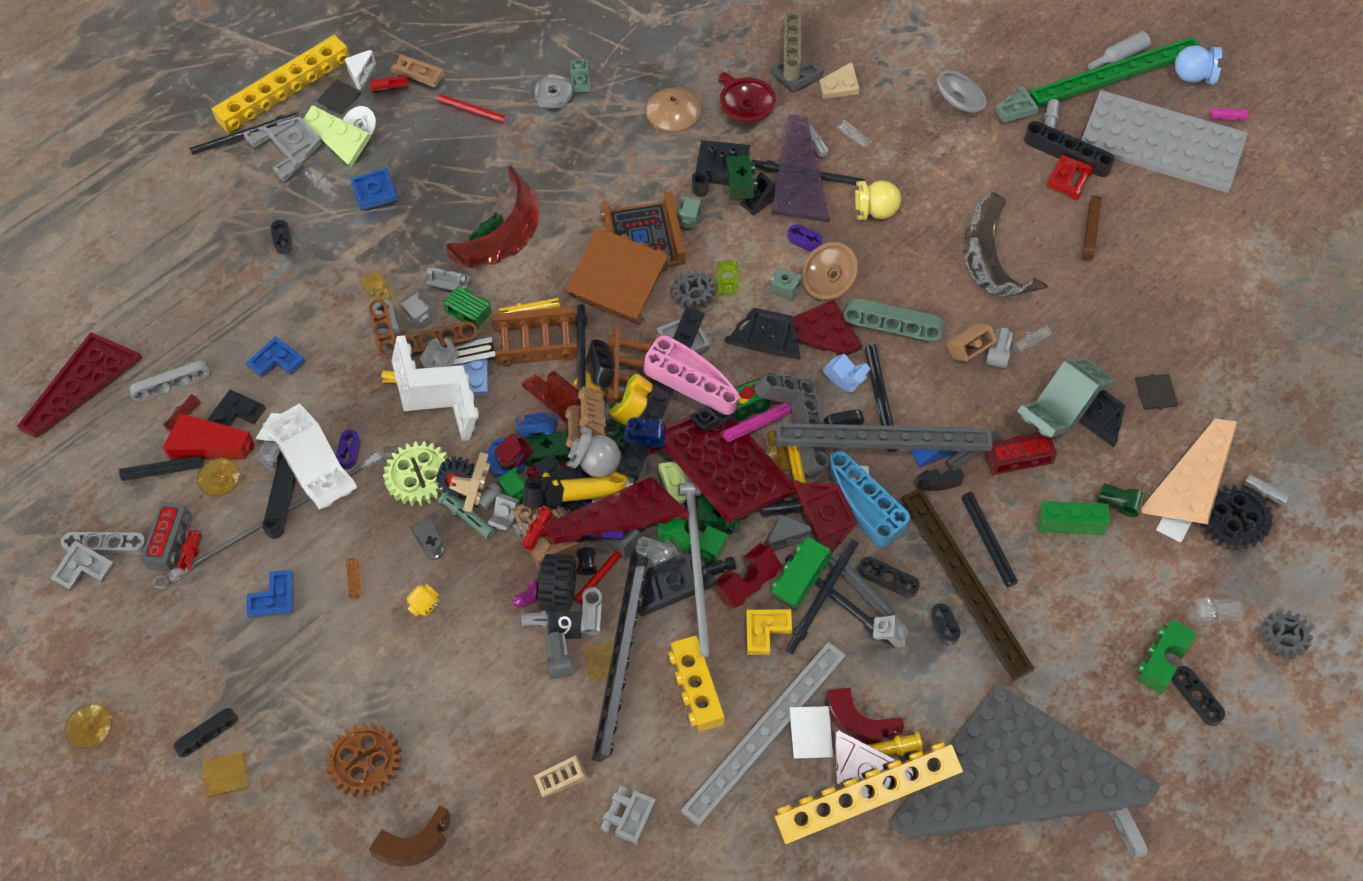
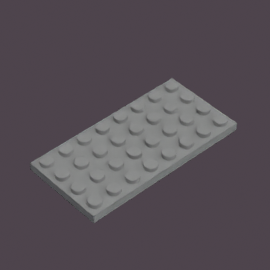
M1100 90L1081 140L1110 152L1115 160L1229 193L1248 133Z

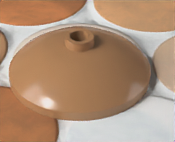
M673 87L660 90L651 96L646 105V115L649 122L655 128L670 133L683 132L697 124L702 114V106L698 97L683 88Z
M830 242L817 247L807 257L802 269L804 287L812 296L820 300H834L842 297L853 287L859 273L857 256L848 246L838 242Z

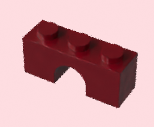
M759 543L744 556L748 563V572L742 579L738 573L729 570L717 579L719 585L715 586L714 589L725 605L733 608L741 606L752 593L759 591L766 581L774 578L778 571L783 568L771 546Z

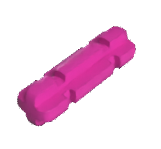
M1212 108L1210 112L1211 119L1237 120L1238 118L1240 121H1246L1249 117L1247 109H1240L1238 111V109L1222 108L1220 110V108Z

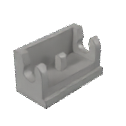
M446 337L444 339L447 344L446 348L441 346V342L437 338L432 339L419 358L424 368L452 366L459 355V351L455 349L449 338Z

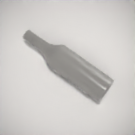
M1140 31L1108 47L1102 57L1088 64L1089 70L1129 58L1149 48L1151 45L1149 35L1144 31Z

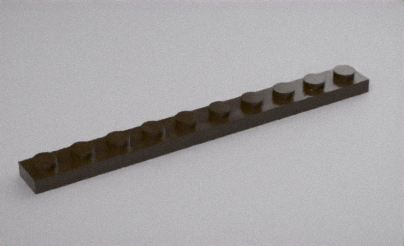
M922 488L902 496V502L1013 681L1032 673L1035 669Z

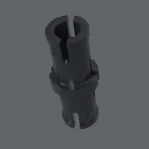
M782 499L760 509L762 517L771 515L786 516V514L804 512L798 499L790 501Z

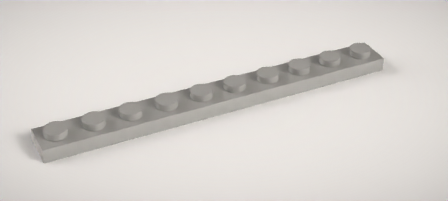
M828 642L681 809V813L700 828L790 724V707H804L841 665L846 655Z

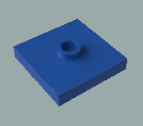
M387 168L350 178L361 211L398 200Z

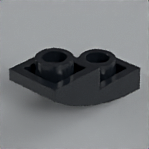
M706 405L691 414L690 418L704 432L736 419V413L725 415Z
M938 469L926 470L917 477L916 488H922L923 491H940L962 485L964 474L961 469L948 470L940 475Z

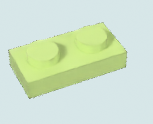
M675 461L660 463L658 470L664 489L680 504L687 503L685 496H679V483H685L683 470Z

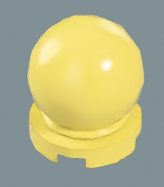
M884 180L873 182L869 187L865 181L856 182V186L859 187V190H855V209L860 210V215H857L858 221L867 220L868 215L876 219H886L898 211L901 204V195L896 185Z

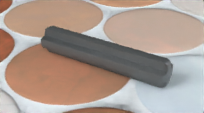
M992 430V441L1000 440V435L997 431ZM961 450L947 459L946 464L950 470H955L983 451Z

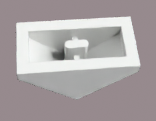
M371 50L345 59L348 72L356 88L361 90L376 64L373 51Z

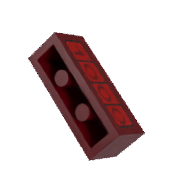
M1040 432L1023 437L1014 436L1008 440L992 441V450L985 451L992 475L1053 464L1057 455L1052 438L1050 436L1046 437Z

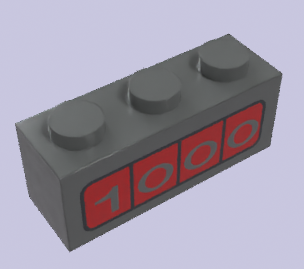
M160 502L141 556V561L147 569L170 572L173 570L174 565L178 563L179 550L185 542L187 526H190L192 521V515L186 505Z

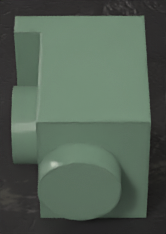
M682 196L681 207L678 211V219H681L680 226L684 229L696 230L701 214V200Z
M780 269L778 273L774 272L770 278L771 293L793 301L801 288L802 275H795L783 269Z

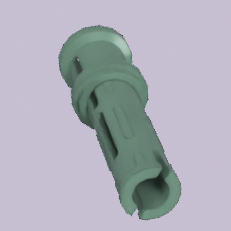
M448 491L441 494L438 503L451 510V514L454 517H461L484 536L486 540L494 536L495 528L490 526L474 511L467 512L463 510L464 499L461 500L455 497L453 493L452 496H449Z

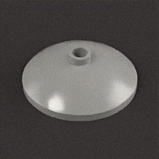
M945 70L940 73L937 78L938 88L944 99L952 107L969 113L981 112L986 107L987 100L984 93L971 79L951 70Z

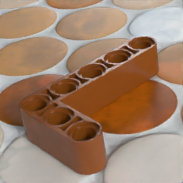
M375 299L369 305V314L378 351L382 357L392 358L393 352L390 354L384 353L382 346L385 343H390L395 347L397 336L395 337L387 303L382 299ZM381 303L384 306V312L376 314L373 311V305ZM463 321L401 336H405L414 342L411 353L424 351L428 345L422 341V337L425 334H431L434 339L437 338L441 342V346H446L447 344L442 337L444 330L449 329L453 331L454 337L451 339V342L455 344L474 339L477 335V327L471 321ZM380 323L388 325L389 331L386 334L378 332L377 326ZM466 325L474 328V332L470 336L462 333V329Z

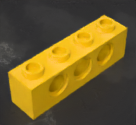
M697 635L672 642L671 651L668 652L671 665L675 664L677 672H675L677 684H682L684 692L681 693L684 705H689L691 713H688L691 726H696L698 733L724 726L725 717L705 658L701 656ZM690 661L693 662L694 665L691 667H686L683 665V663ZM696 681L701 685L699 687H691L689 684ZM699 702L708 704L705 708H699L696 705Z

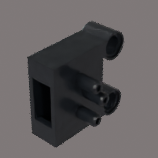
M701 140L696 172L692 175L693 194L699 197L707 195L709 183L728 185L726 158L750 155V145Z

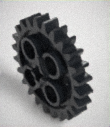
M1233 484L1232 489L1229 490L1224 485L1223 491L1218 488L1208 524L1200 523V527H1205L1204 534L1211 533V541L1216 538L1218 539V546L1223 542L1226 543V549L1234 545L1235 549L1238 550L1239 546L1242 545L1247 550L1249 543L1256 547L1258 541L1262 543L1265 536L1268 537L1273 524V515L1270 514L1272 508L1266 507L1267 500L1260 501L1261 494L1252 495L1254 489L1246 492L1245 486H1242L1240 490H1237L1236 485Z

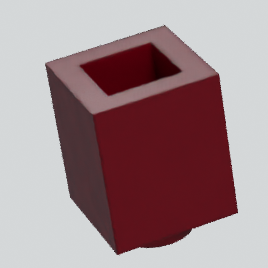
M510 434L494 450L498 456V462L503 467L509 468L519 467L533 453L524 437Z

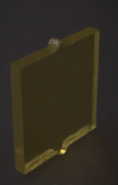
M614 642L585 646L587 660L585 666L588 668L589 682L608 678ZM628 669L625 670L624 677L628 676Z
M243 751L202 761L204 771L202 780L205 782L207 798L248 789V768L245 765Z

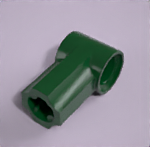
M1104 483L1098 502L1118 508L1122 514L1128 517H1138L1145 495L1137 489L1123 490Z

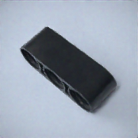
M594 339L591 341L586 356L591 381L599 387H608L615 370V364L608 344L602 340Z

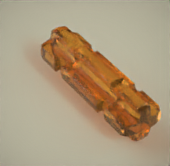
M349 558L346 560L347 583L349 586L348 596L351 600L360 599L359 562L357 558Z

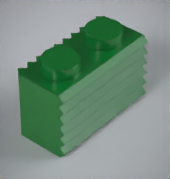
M457 286L443 302L447 314L462 322H473L477 330L492 314L490 302L484 297L479 298L475 296L468 288L463 289Z

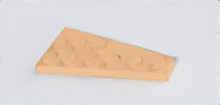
M1215 418L1142 506V513L1208 524L1237 428V421Z

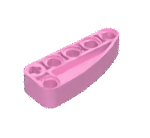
M660 336L655 340L645 356L643 369L648 377L722 414L730 415L735 412L739 394L719 370L695 351L669 336Z

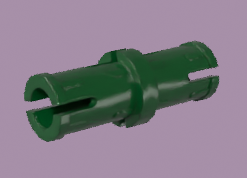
M498 212L493 213L488 220L481 222L479 228L468 236L469 241L472 244L475 241L474 246H477L486 236L493 234V230L504 222L503 217L500 214L498 215Z

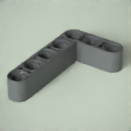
M767 372L755 384L754 390L759 397L791 404L794 423L823 424L816 387L812 381L776 372ZM799 446L802 468L809 477L818 476L830 465L827 447Z

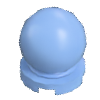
M1197 45L1188 46L1183 49L1175 60V70L1178 76L1183 81L1190 83L1200 82L1205 79L1206 84L1217 83L1221 68L1217 67L1218 58H1222L1221 47H1211L1210 51H1208L1206 48Z

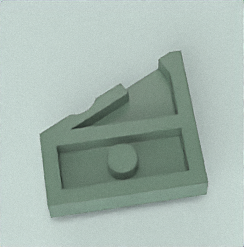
M1020 87L1017 94H1011L1005 101L996 105V113L1003 123L1038 114L1039 107L1024 87Z

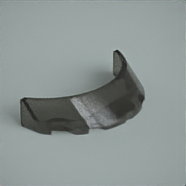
M990 192L976 204L973 210L975 214L970 226L965 230L966 249L963 252L965 264L970 271L971 278L979 287L999 296H1015L1048 288L1046 283L1035 278L1030 279L1024 285L1011 279L1002 269L996 253L995 236L998 220L1006 204V199L994 192Z

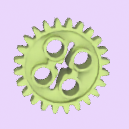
M423 441L421 446L414 442L413 447H410L407 443L405 450L399 447V454L392 453L393 460L387 459L388 466L384 467L386 473L383 475L386 481L384 483L390 495H394L396 501L401 499L403 504L410 500L411 506H414L416 501L422 506L423 500L431 504L432 497L438 500V493H443V487L439 488L437 486L436 476L441 463L448 458L447 453H442L441 447L435 449L434 443L427 447L425 441ZM412 459H415L426 486L425 488H422L411 461Z

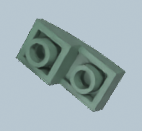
M576 59L570 61L572 93L591 92L588 60Z

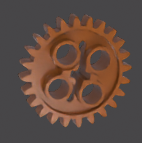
M366 723L362 724L361 729H358L356 724H354L352 732L345 728L346 735L343 737L337 734L339 742H331L334 750H327L328 756L331 757L325 760L327 766H330L326 769L328 775H331L329 777L330 781L335 783L334 786L337 790L342 788L344 795L351 791L353 798L357 796L358 792L363 799H365L367 792H370L372 797H374L376 789L383 793L382 786L385 784L391 787L389 779L398 778L394 770H401V766L397 762L403 761L402 756L399 755L402 750L400 746H396L398 744L397 739L392 738L391 731L385 733L384 726L377 730L375 723L371 725L370 729ZM367 742H374L370 748H364ZM347 754H353L350 760H343ZM366 758L367 761L363 763L361 760ZM385 760L382 766L375 767L377 761ZM357 773H364V776L361 779H354Z

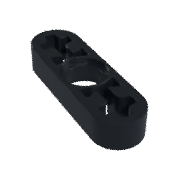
M865 557L860 561L859 574L863 578L906 598H913L918 594L920 583L916 577L873 557ZM869 565L873 566L869 571L865 570ZM879 569H881L879 577L876 576ZM891 573L895 576V580L887 582L883 579V575ZM899 578H901L902 580L899 586H897ZM909 583L913 586L910 590L905 589Z
M1187 666L1178 667L1171 679L1174 686L1207 725H1219L1225 718L1224 708L1191 668ZM1186 675L1188 678L1187 680H1180L1179 676ZM1193 683L1194 685L1189 690H1187V687L1191 686ZM1200 691L1204 695V700H1195L1192 692ZM1217 712L1218 715L1217 717H1210L1209 713Z
M231 708L223 709L179 738L174 743L173 748L180 758L187 757L235 725L238 717Z

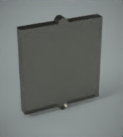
M336 79L317 99V102L326 106L328 110L331 109L342 114L361 95V91L350 84Z
M1151 374L1150 376L1135 378L1143 410H1162L1163 408L1178 406L1169 374Z

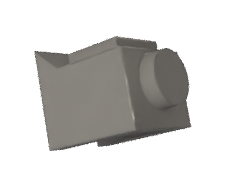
M419 292L400 304L405 310L403 315L417 330L431 322L430 308L420 299Z

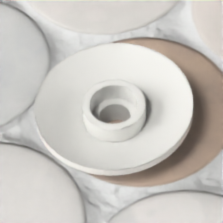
M364 106L351 109L343 119V121L367 132L370 136L376 127L374 113Z

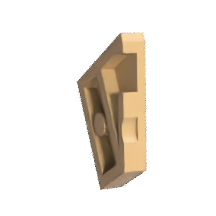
M852 63L843 66L819 81L823 99L859 94L860 89Z

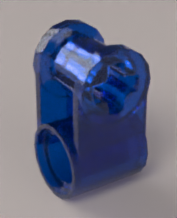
M638 417L628 420L627 428L623 434L627 443L651 447H661L665 444V422L663 420Z

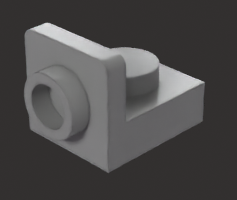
M501 493L496 496L494 515L488 520V524L499 530H508L516 523L511 509L519 506V499Z

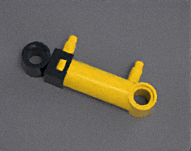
M615 471L611 475L602 478L560 480L558 476H550L548 473H544L543 480L530 478L525 481L523 504L529 508H540L544 503L546 507L562 506L564 501L604 498L626 488L627 477Z

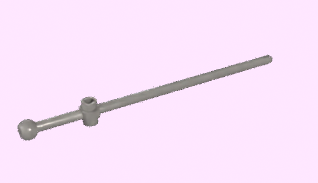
M684 473L685 483H679V496L687 498L701 656L707 657L709 655V641L695 496H701V491Z

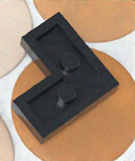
M230 389L207 421L230 427L238 417L255 425L266 408L264 404Z
M553 454L534 464L535 469L542 478L544 473H548L550 476H558L560 480L593 477L586 473L581 465H578L575 469L569 466L563 468Z

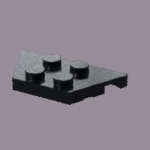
M753 307L746 318L737 324V328L730 336L727 335L724 340L726 344L798 360L801 359L794 320L791 315Z
M1102 390L1079 422L1115 447L1126 405L1107 391Z
M688 552L648 568L646 584L642 591L644 598L642 606L638 608L641 616L695 595L692 556ZM702 566L704 591L719 585V581Z

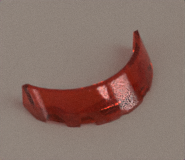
M511 165L508 167L509 179L517 185V198L511 214L497 229L481 238L462 243H448L446 250L450 261L466 268H474V265L498 264L502 262V259L510 255L514 256L527 245L528 240L533 237L538 226V201L531 187Z

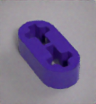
M794 224L788 229V240L796 246L812 252L822 245V236L817 232L798 224Z
M354 430L344 431L339 439L336 458L343 469H351L357 462L360 438ZM353 438L354 440H351L350 446H348L347 441ZM348 453L350 458H348L347 461L344 462L343 459L346 458Z

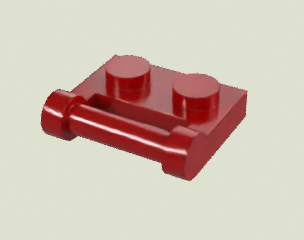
M1062 155L1047 183V187L1068 194L1070 198L1078 200L1087 178L1092 175L1094 169L1088 164ZM1076 171H1079L1081 175L1075 187L1069 185Z

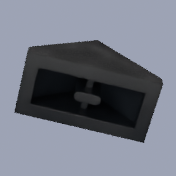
M760 172L756 177L757 190H754V197L742 199L740 202L752 215H756L775 201V183L763 172Z

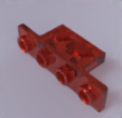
M555 371L548 374L547 381H544L535 374L522 382V386L567 423L568 419L565 417V412L568 407L573 405L581 406L577 389Z

